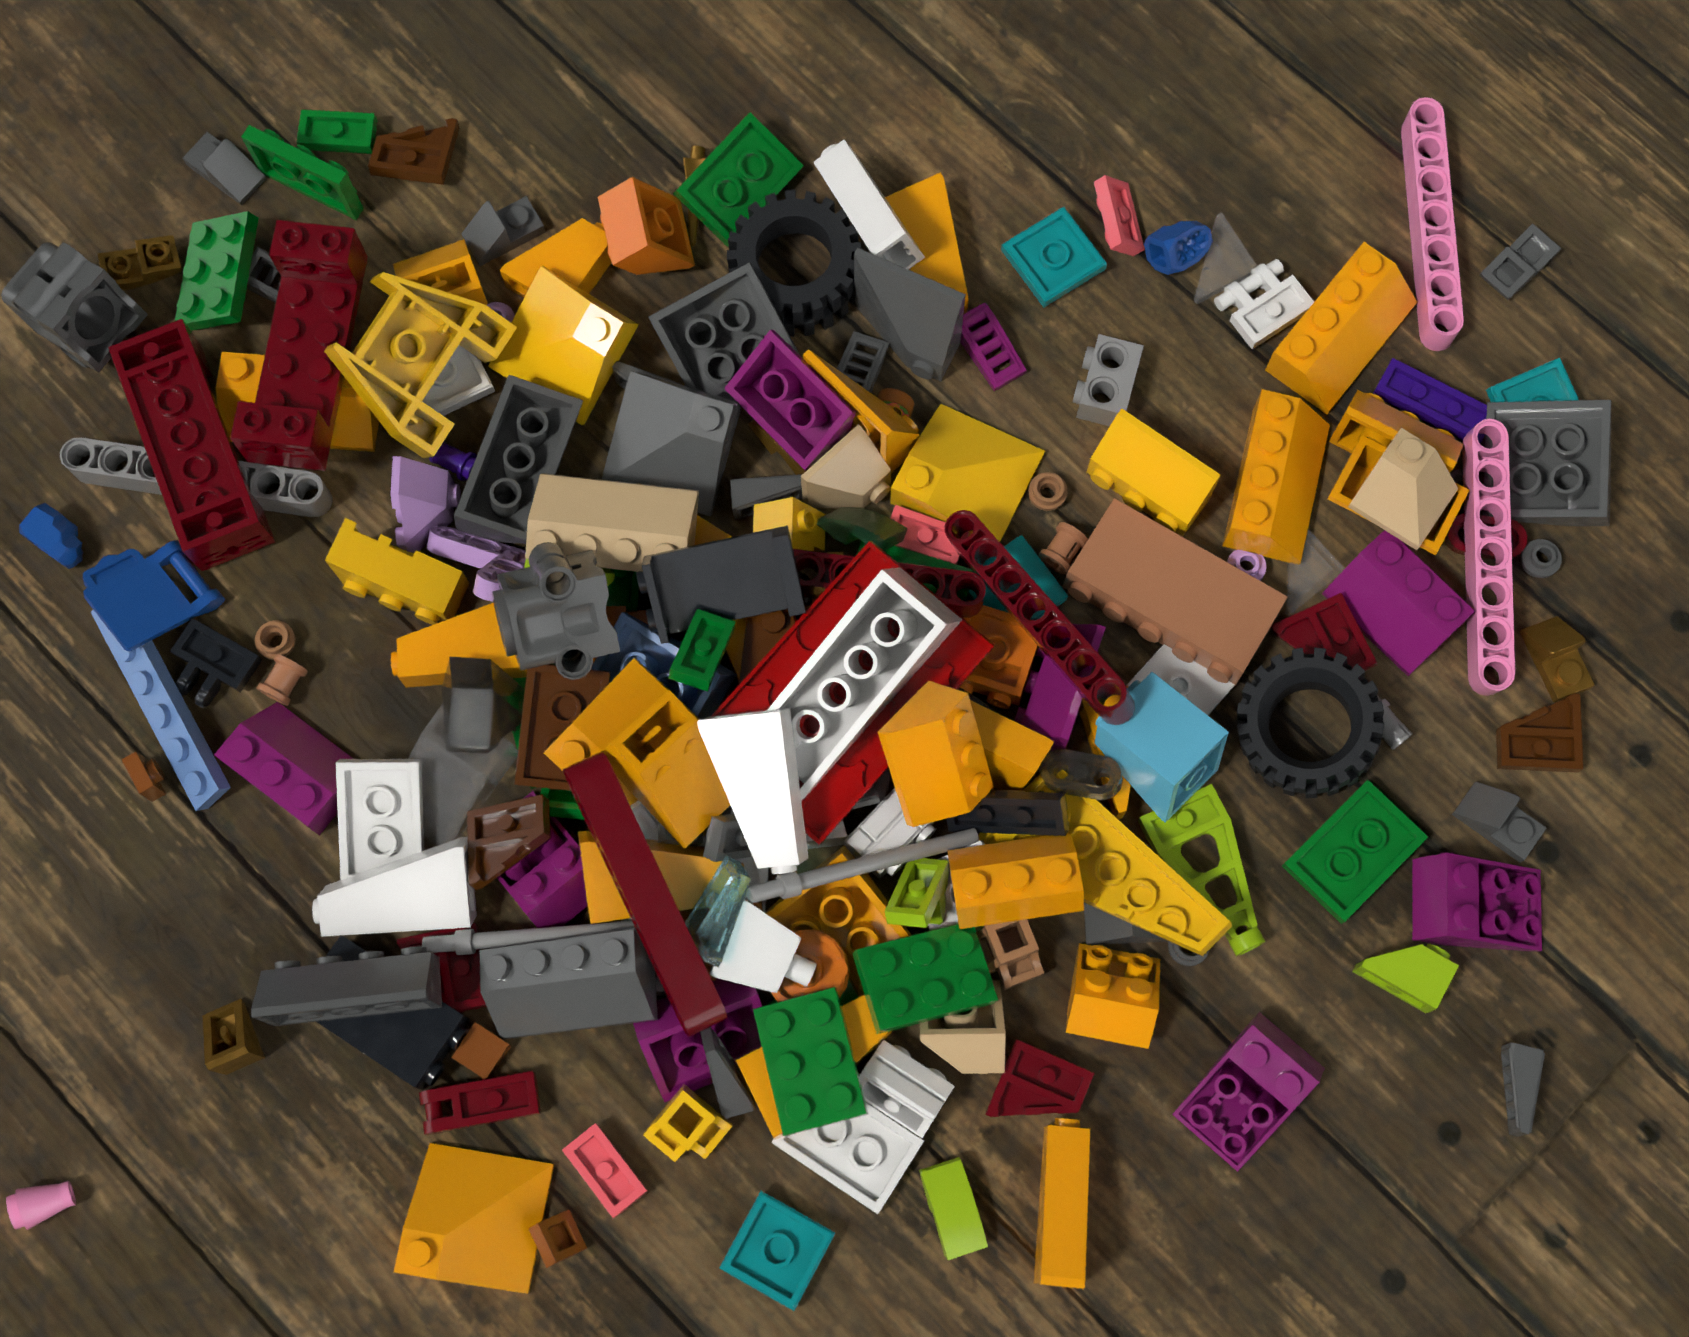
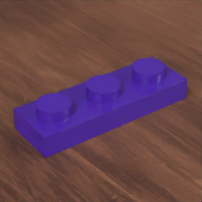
M1394 358L1391 359L1373 394L1381 397L1385 402L1403 411L1411 412L1419 419L1439 429L1446 430L1461 440L1477 423L1485 420L1487 417L1486 404ZM1478 434L1477 438L1479 443H1481L1485 434Z

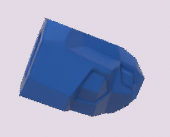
M1179 221L1172 226L1161 227L1149 235L1144 243L1148 262L1156 271L1167 275L1184 271L1199 262L1209 251L1213 242L1211 229L1197 221Z
M43 503L35 506L20 523L19 531L22 536L66 568L71 569L83 560L82 542L78 539V527L48 504Z

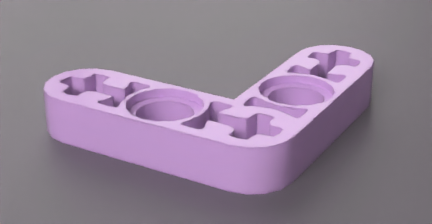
M445 526L432 527L429 532L428 551L438 556L480 568L476 574L473 593L481 599L493 602L492 591L500 590L497 574L525 567V550Z

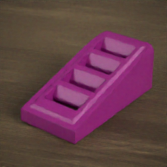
M982 303L963 314L960 343L994 392L1026 373L1027 370L987 303ZM982 324L984 325V326L980 327L979 329L973 331L972 333L970 332L971 330L975 329L976 327H978V326H980V325H982ZM991 335L992 340L978 346V341ZM998 348L1002 351L989 360L985 358L986 355ZM1008 360L1011 365L995 374L992 369Z

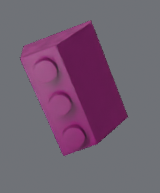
M774 329L769 330L724 388L804 470H808L850 432L856 413Z
M1385 530L1363 549L1322 593L1327 599L1342 593L1361 632L1407 676L1416 670L1475 612L1401 540Z
M1073 624L1098 652L1106 627L1095 624ZM1070 638L1059 640L1054 648H1063L1069 643ZM1039 647L1036 656L1044 659L1040 671L1031 670L1024 691V693L1031 695L1028 707L1026 709L1019 706L1014 721L1054 741L1047 754L1062 758L1083 697ZM1093 666L1084 668L1080 672L1079 677L1089 676Z
M279 702L241 722L214 754V756L318 835L324 831L338 813L336 762L339 759H353Z
M717 978L716 981L712 982L723 1003L728 1018L711 1027L736 1062L737 1059L762 1047L753 1009L763 1006L756 988ZM668 997L657 1000L658 1020L633 1023L638 1042L664 1102H667L673 1098L683 1084L694 1091L712 1084L713 1080L705 1055L701 1032L688 1038L677 1019Z

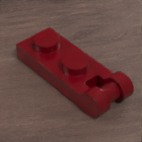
M534 1071L419 1092L420 1106H425L427 1120L423 1122L424 1135L439 1134L451 1130L541 1114L536 1073ZM452 1100L453 1116L443 1117L441 1103Z

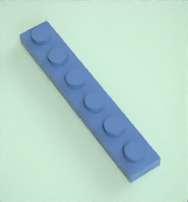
M92 610L91 614L195 811L208 809L231 787L153 641L151 640L132 651L124 650L96 612Z

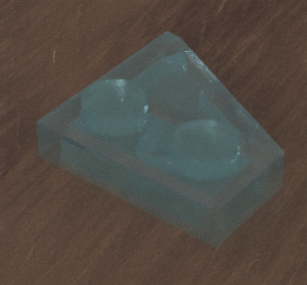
M727 855L685 921L702 959L716 967H719L723 960L751 882V877L742 864Z

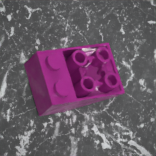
M532 791L531 793H529V794H528L526 797H524V798H528V797H532V796H537V795ZM550 817L551 838L497 877L537 928L564 926L587 907L580 846L555 817Z
M1441 853L1412 859L1413 941L1444 946L1542 951L1541 870L1452 853Z
M1259 1012L1229 1045L1172 1115L1238 1172L1318 1085L1325 1068Z

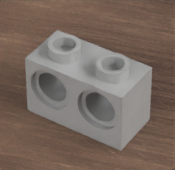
M1099 334L1096 346H1087L1082 364L1083 369L1089 370L1086 382L1078 380L1072 403L1079 404L1076 418L1110 427L1121 408L1125 411L1127 410L1144 345ZM1106 359L1114 360L1119 364V367H1106L1102 361ZM1098 393L1105 394L1109 397L1110 401L1107 403L1097 402L1093 395Z

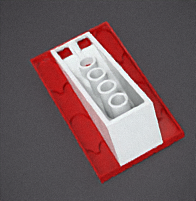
M869 541L806 610V613L795 622L710 717L790 708L805 833L820 845L889 768L878 731L928 681L958 690L996 645L893 558L887 555L874 542Z

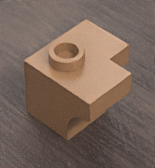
M1027 919L985 925L981 930L977 931L989 972H998L1005 990L1044 975L1038 955L1039 947Z

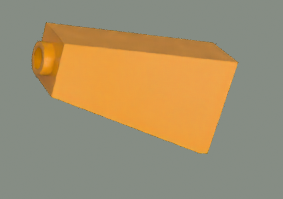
M940 172L885 198L925 256L924 259L908 270L966 294L965 314L968 310L969 298L945 181Z
M494 603L397 638V652L391 653L392 673L394 676H398L406 688L523 678L527 676V669L520 670L515 655L506 656Z
M970 700L994 787L998 790H1022L1036 773L1054 741Z
M578 832L590 923L630 918L591 832ZM646 839L679 911L741 902L740 888L747 887L743 862L737 863L736 859L714 862L703 857L705 847L687 846L684 849L681 845L658 843L657 840Z
M865 995L842 1006L856 1066L891 1034V1031L876 1034ZM761 1047L737 1059L736 1062L774 1140L782 1137L783 1133Z
M1055 1118L1054 1125L1044 1127L1034 1284L1085 1289L1090 1129L1080 1128V1120Z

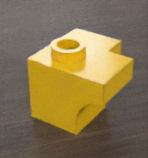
M794 497L755 504L753 533L788 525L793 549L823 552L825 551L826 514Z
M683 1084L645 1130L643 1136L674 1162L686 1150L689 1151L690 1149L706 1159L731 1129L732 1123Z

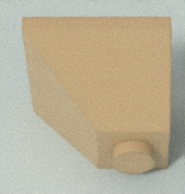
M859 424L801 475L803 502L815 509H864L871 502L874 504L880 502L891 489L889 486L891 484V469Z
M1400 428L1348 507L1415 550H1418L1458 490V487L1437 450L1405 429Z
M992 980L998 997V1001L995 1004L919 1023L920 1042L962 1074L1005 1073L1006 1033L1000 980Z

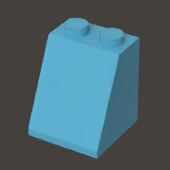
M1151 672L1142 682L1135 680L1127 688L1135 702L1133 716L1127 722L1120 725L1108 724L1099 716L1095 722L1097 730L1094 743L1155 814L1166 822L1218 771L1229 732L1155 673Z

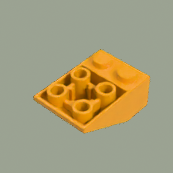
M670 690L665 692L603 750L616 777L684 849L710 825L712 816H719L730 806L725 790L699 732L698 719Z

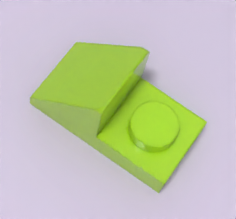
M922 858L906 863L884 911L887 924L927 928L929 923H943L946 907L945 894L948 887L950 867L948 860Z

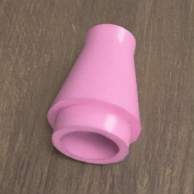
M70 1181L59 1184L16 1189V1194L6 1197V1205L14 1229L25 1227L29 1230L62 1210L75 1206L76 1199Z

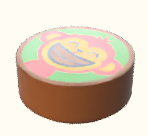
M886 388L878 392L877 398L893 408L901 417L903 415L911 417L915 403L907 393L894 388Z

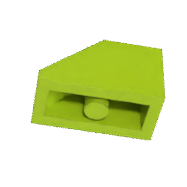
M1420 944L1364 959L1355 965L1352 972L1427 1014L1438 1008L1459 965L1450 961V954L1440 947L1432 944H1427V946Z

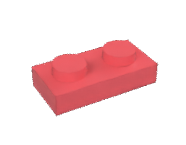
M1107 175L1094 181L1097 194L1096 203L1102 214L1105 226V239L1110 249L1130 256H1135L1144 251L1145 248L1129 184Z
M895 505L882 537V542L956 565L960 559V555L945 534L944 526L946 522ZM969 531L965 532L960 539L967 538Z
M597 1123L562 1149L612 1218L619 1216L648 1192Z

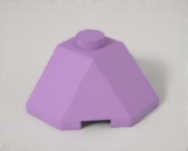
M393 456L391 502L392 509H396L397 522L402 523V527H396L395 529L396 544L398 548L415 553L416 550L420 551L427 545L429 532L432 527H447L453 521L454 507L458 506L461 499L460 486L454 483L448 470L401 456Z

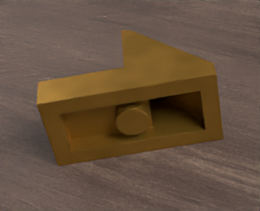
M1556 616L1519 631L1553 703L1563 700L1574 693L1579 694L1595 686L1577 650L1586 640L1561 618Z

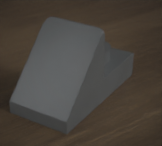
M208 132L182 158L188 167L240 205H243L266 180L265 175L229 139L225 138L221 142Z
M527 196L498 211L494 210L489 200L486 201L461 234L479 266H482L540 236L546 231Z
M1479 782L1473 783L1452 813L1458 820L1519 863L1526 859L1546 830L1545 826L1516 807L1521 799L1519 796Z
M731 805L719 816L711 817L706 833L703 857L714 862L753 857Z

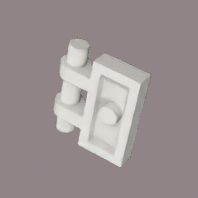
M1278 259L1271 261L1267 265L1261 263L1251 270L1250 276L1239 283L1237 281L1230 283L1224 288L1222 294L1214 298V303L1220 311L1225 310L1231 305L1239 309L1231 315L1229 321L1252 350L1299 320L1314 303V300L1293 275L1282 282L1277 279L1276 276L1284 271L1283 265ZM1259 287L1266 291L1255 300L1249 296L1251 292Z

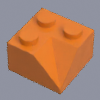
M634 177L598 196L601 210L600 220L605 229L608 255L613 266L636 275L689 269L695 266L681 201L676 196Z

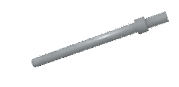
M970 828L799 874L796 871L778 874L776 880L747 887V897L751 904L779 896L782 899L792 898L801 895L802 890L937 855L947 852V850L967 847L978 842L979 836L975 828Z
M632 921L479 933H475L474 929L456 930L453 935L423 937L422 947H427V952L432 953L455 951L457 955L475 954L476 949L499 948L635 929Z

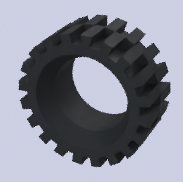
M785 190L786 199L777 201L775 193L765 196L766 206L761 208L756 201L748 206L749 219L740 214L735 222L736 233L730 231L728 238V269L730 273L751 262L790 337H794L795 328H804V335L808 336L815 334L814 325L821 323L824 331L832 327L833 314L842 319L848 313V302L855 303L854 253L857 248L861 249V242H858V232L854 225L849 226V218L843 208L835 214L834 201L825 197L822 204L816 203V193L806 191L804 199H796V190ZM804 234L817 239L827 248L831 256V262L826 271L811 283L800 286H787L771 280L759 267L758 260L764 248L780 236Z
M1315 647L1314 654H1304L1303 648L1292 649V656L1283 659L1280 653L1271 658V665L1266 669L1261 665L1254 672L1252 683L1247 682L1243 688V698L1241 703L1238 702L1237 728L1240 746L1244 756L1246 755L1251 769L1255 774L1259 773L1262 775L1264 782L1270 787L1274 788L1276 785L1283 789L1284 794L1294 796L1295 792L1305 794V798H1317V794L1327 792L1328 796L1339 793V788L1345 785L1348 788L1358 782L1359 776L1363 772L1367 773L1372 766L1373 759L1378 754L1383 735L1384 708L1382 701L1378 700V689L1373 680L1370 682L1366 680L1365 670L1358 664L1354 667L1347 664L1346 656L1337 652L1335 658L1326 656V649ZM1312 689L1328 693L1336 698L1348 713L1351 724L1349 738L1336 754L1325 760L1304 762L1293 759L1283 753L1271 737L1269 722L1275 707L1286 696L1300 690Z

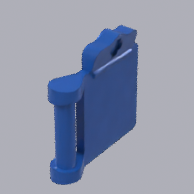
M178 540L168 542L153 555L145 559L135 549H128L118 555L104 556L95 567L83 573V583L86 587L84 590L85 600L126 651H132L192 618L212 612L225 601L219 590L211 589L186 558ZM172 564L198 598L190 604L161 566Z

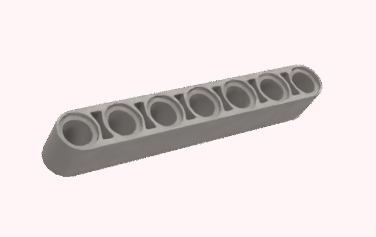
M80 437L68 440L60 450L62 464L83 483L162 495L156 477H153L154 472L143 446ZM90 456L85 464L78 466L82 458ZM128 461L123 470L116 471L120 463ZM238 461L250 493L263 510L306 517H320L330 510L332 505L331 492L316 473ZM280 483L276 492L265 494L270 485ZM318 489L315 497L303 500L304 495L309 490Z

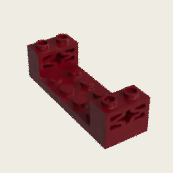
M277 220L269 256L281 275V281L255 403L238 401L230 439L249 463L326 471L344 376L324 350L327 346L336 342L348 351L350 350L368 256L354 228Z
M179 319L108 347L184 554L201 571H205L275 543L276 541L265 512L249 491L207 378L213 377L202 346L184 320Z

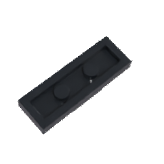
M990 790L989 794L970 813L947 818L948 830L950 832H959L975 828L977 833L1066 836L1069 830L1066 795L1064 791L1053 793L1044 791Z

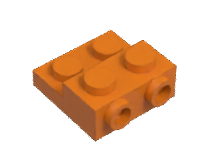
M983 605L977 615L964 619L996 646L958 690L968 693L969 697L972 695V692L988 696L986 701L998 708L1009 709L1010 704L1019 706L1038 645L1010 613Z

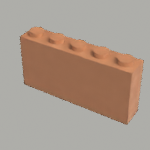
M1115 498L1068 570L1062 586L1068 590L1074 599L1083 603L1089 602L1100 608L1104 615L1112 621L1124 622L1133 627L1145 640L1153 643L1159 642L1172 648V653L1178 659L1187 663L1195 661L1207 668L1209 676L1221 683H1228L1229 681L1235 685L1288 596Z

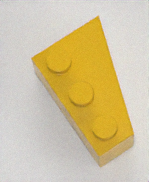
M347 518L344 519L325 561L343 583L345 591L361 598H365L366 594L380 598L378 601L380 604L394 611L400 612L402 607L416 612L415 617L432 625L437 624L438 621L442 622L455 617L470 584L463 571L417 550L415 553H411L390 545L392 539L380 534L378 540L363 535L356 528V522Z

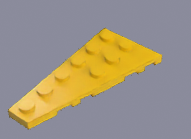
M1053 761L1023 790L1025 792H1065L1069 822L1068 832L1071 834L1077 852L1084 888V903L1201 956L1232 927L1230 920L1056 762ZM980 833L978 836L979 841H984L986 845L1046 835Z

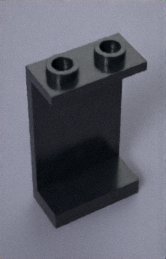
M788 525L647 555L643 558L642 569L636 571L641 594H649L652 608L646 609L651 633L658 632L661 644L669 643L671 633L688 630L697 609L729 620H737L788 609L789 616L806 613L804 595Z
M340 935L326 956H342L343 962L359 960V954L367 951ZM442 1002V1008L317 1021V1023L413 1087L424 1090L427 1084L433 1086L445 1069L442 1061L451 1048L455 1051L457 1050L469 1031L466 1026L470 1019Z

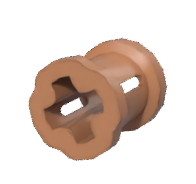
M1060 522L1056 527L1057 534L1047 549L1040 551L1038 557L1049 568L1057 573L1066 575L1070 569L1069 563L1078 550L1084 547L1088 538L1076 527Z
M276 654L273 659L275 661L274 667L265 682L259 683L256 689L274 701L288 706L291 701L289 695L299 678L305 677L308 671L298 663L280 654Z

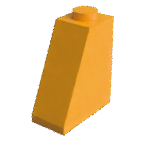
M582 218L504 264L500 269V273L506 288L524 298L540 267L544 266L590 294L612 263L608 255V242L604 226L598 222L592 224Z

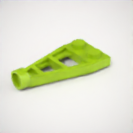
M1210 784L1199 789L1166 822L1161 820L1154 811L1139 817L1138 823L1152 850L1231 921L1232 927L1224 935L1235 956L1245 954L1264 944L1266 941L1257 927L1232 821L1213 785ZM1204 834H1208L1216 841L1220 860L1216 868L1202 873L1194 870L1181 854V846ZM1223 875L1230 878L1237 896L1236 904L1226 909L1217 907L1205 889L1206 883ZM1239 926H1247L1248 931L1239 935L1236 933V929Z

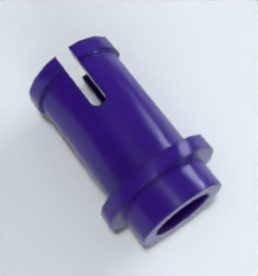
M444 441L435 456L429 457V460L456 473L457 479L466 481L469 478L477 454L473 452L465 453Z

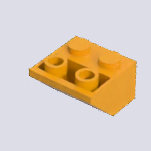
M464 239L393 264L395 276L485 305L488 304Z
M1079 943L1068 1002L1066 1033L1149 1049L1159 1012L1160 959L1149 957L1142 953L1133 954L1108 949L1101 945L1092 946Z

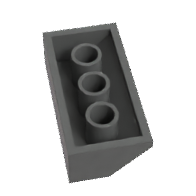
M508 375L455 511L456 529L496 542L526 544L528 517L539 476L541 473L556 475L583 400Z
M635 929L479 950L480 991L501 1039L658 1020L655 969Z
M418 946L401 949V955L385 957V952L370 951L360 953L359 960L343 962L342 956H325L317 958V965L301 966V962L295 960L274 963L275 969L263 970L260 973L251 1013L254 1019L272 1026L442 1008L439 957L432 952H427V947Z

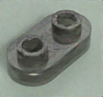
M1057 749L1049 752L1040 764V774L1044 784L1048 789L1056 793L1064 791L1067 795L1107 800L1114 797L1120 791L1123 784V777L1118 763L1107 756ZM1061 770L1069 771L1068 776L1063 779L1057 778L1056 774ZM1100 777L1109 778L1108 783L1105 785L1095 784L1096 780Z

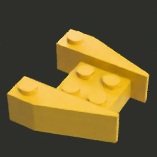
M382 272L374 276L370 282L388 294L389 298L353 352L351 353L337 342L327 346L324 352L391 437L422 458L434 457L455 424L422 402L458 345L484 363L490 362L498 358L517 327L483 303Z

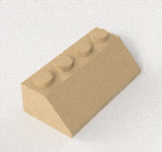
M541 473L528 517L525 559H529L531 551L537 545L543 542H552L563 549L565 556L593 550L597 561L596 566L636 572L642 569L644 556L695 545L699 490Z

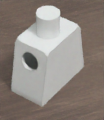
M742 900L710 970V975L715 978L777 993L784 977L807 987L817 963L795 954L801 941L800 936L748 901Z

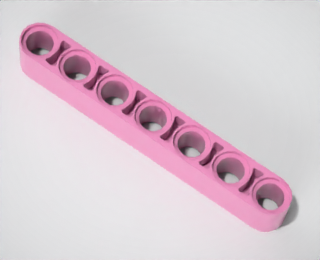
M1424 97L1419 98L1412 104L1402 124L1401 136L1419 337L1426 348L1432 351H1442L1452 344L1463 326L1464 317L1444 111L1438 101L1433 98ZM1418 120H1423L1427 124H1422ZM1420 153H1425L1429 155L1431 158H1426L1422 156ZM1423 186L1431 188L1434 192L1425 190ZM1425 220L1433 221L1437 227L1431 226ZM1429 254L1439 257L1441 261L1431 259ZM1432 289H1438L1444 296L1436 295ZM1435 324L1445 326L1448 332L1437 329Z
M1485 419L1477 423L1464 437L1462 447L1463 487L1469 489L1464 500L1466 603L1475 611L1467 619L1468 680L1471 688L1476 693L1484 696L1494 695L1506 689L1512 684L1515 677L1509 436L1506 427L1495 419ZM1479 433L1490 437L1493 444L1491 449L1483 447L1478 442L1477 436ZM1479 472H1486L1491 475L1494 482L1493 487H1486L1480 482ZM1480 510L1488 511L1493 515L1495 520L1493 527L1485 525L1480 520ZM1481 549H1488L1495 555V566H1490L1483 562L1480 555ZM1483 588H1489L1494 591L1497 597L1496 605H1489L1483 600L1481 594ZM1484 627H1490L1495 630L1498 636L1496 645H1491L1483 638ZM1486 666H1490L1498 672L1499 681L1497 685L1490 684L1484 678V668Z

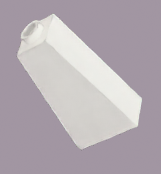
M842 140L838 144L827 147L813 163L871 254L906 269H910L924 259L925 256L848 143Z
M790 708L713 716L698 720L699 732L757 868L771 867L772 874L797 871L796 865L801 864L809 857Z
M460 837L326 885L317 896V899H314L312 906L313 920L315 924L320 923L321 937L471 927L477 913L475 891L469 885L468 837Z

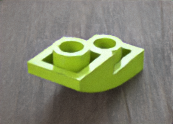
M957 1157L919 1170L929 1210L934 1215L943 1253L947 1260L987 1248L988 1244L979 1212L961 1159Z

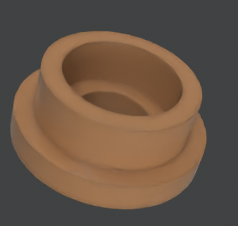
M1050 472L1041 473L1030 482L1028 496L1031 503L1038 509L1052 511L1061 507L1065 502L1067 485L1057 474ZM1044 488H1050L1055 495L1051 498H1046L1042 496L1040 491Z
M279 620L263 624L255 636L257 650L265 658L271 660L274 659L276 654L284 657L288 656L296 643L293 629L287 623ZM282 636V642L279 646L272 647L270 645L273 637Z

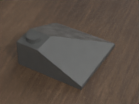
M857 248L854 253L855 306L886 342L890 343V348L907 367L911 368L915 375L923 379L934 378L941 382L961 342L966 294Z
M751 262L684 296L648 317L686 387L732 401L736 400L724 389L769 330L774 329L799 354Z
M630 371L602 480L699 490L697 513L712 516L742 406L736 401Z
M1611 400L1487 402L1486 419H1495L1501 422L1506 427L1509 436L1511 519L1517 522L1558 526H1609ZM1486 435L1485 448L1491 449L1493 447L1492 440ZM1484 472V486L1493 487V478ZM1483 510L1484 516L1493 517L1490 512Z

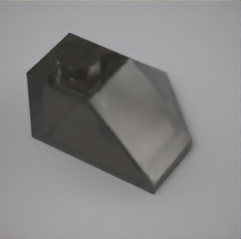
M449 657L442 686L447 752L488 754L499 745L500 740L511 731L516 732L521 728L524 688L491 659Z

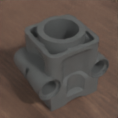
M50 242L43 243L4 287L1 294L3 302L37 334L57 345L67 356L82 367H90L98 373L112 358L108 347L120 343L148 315L118 286L116 281L104 269L88 261L77 250L64 242L59 247Z
M543 542L531 551L529 556L530 567L497 574L500 590L492 591L498 626L506 656L515 655L521 671L555 663L558 672L564 678L575 680L585 677L590 672L593 666V658L620 652L617 632L608 621L606 615V605L609 597L606 576L603 569L596 566L597 561L593 550L565 556L563 549L557 544Z

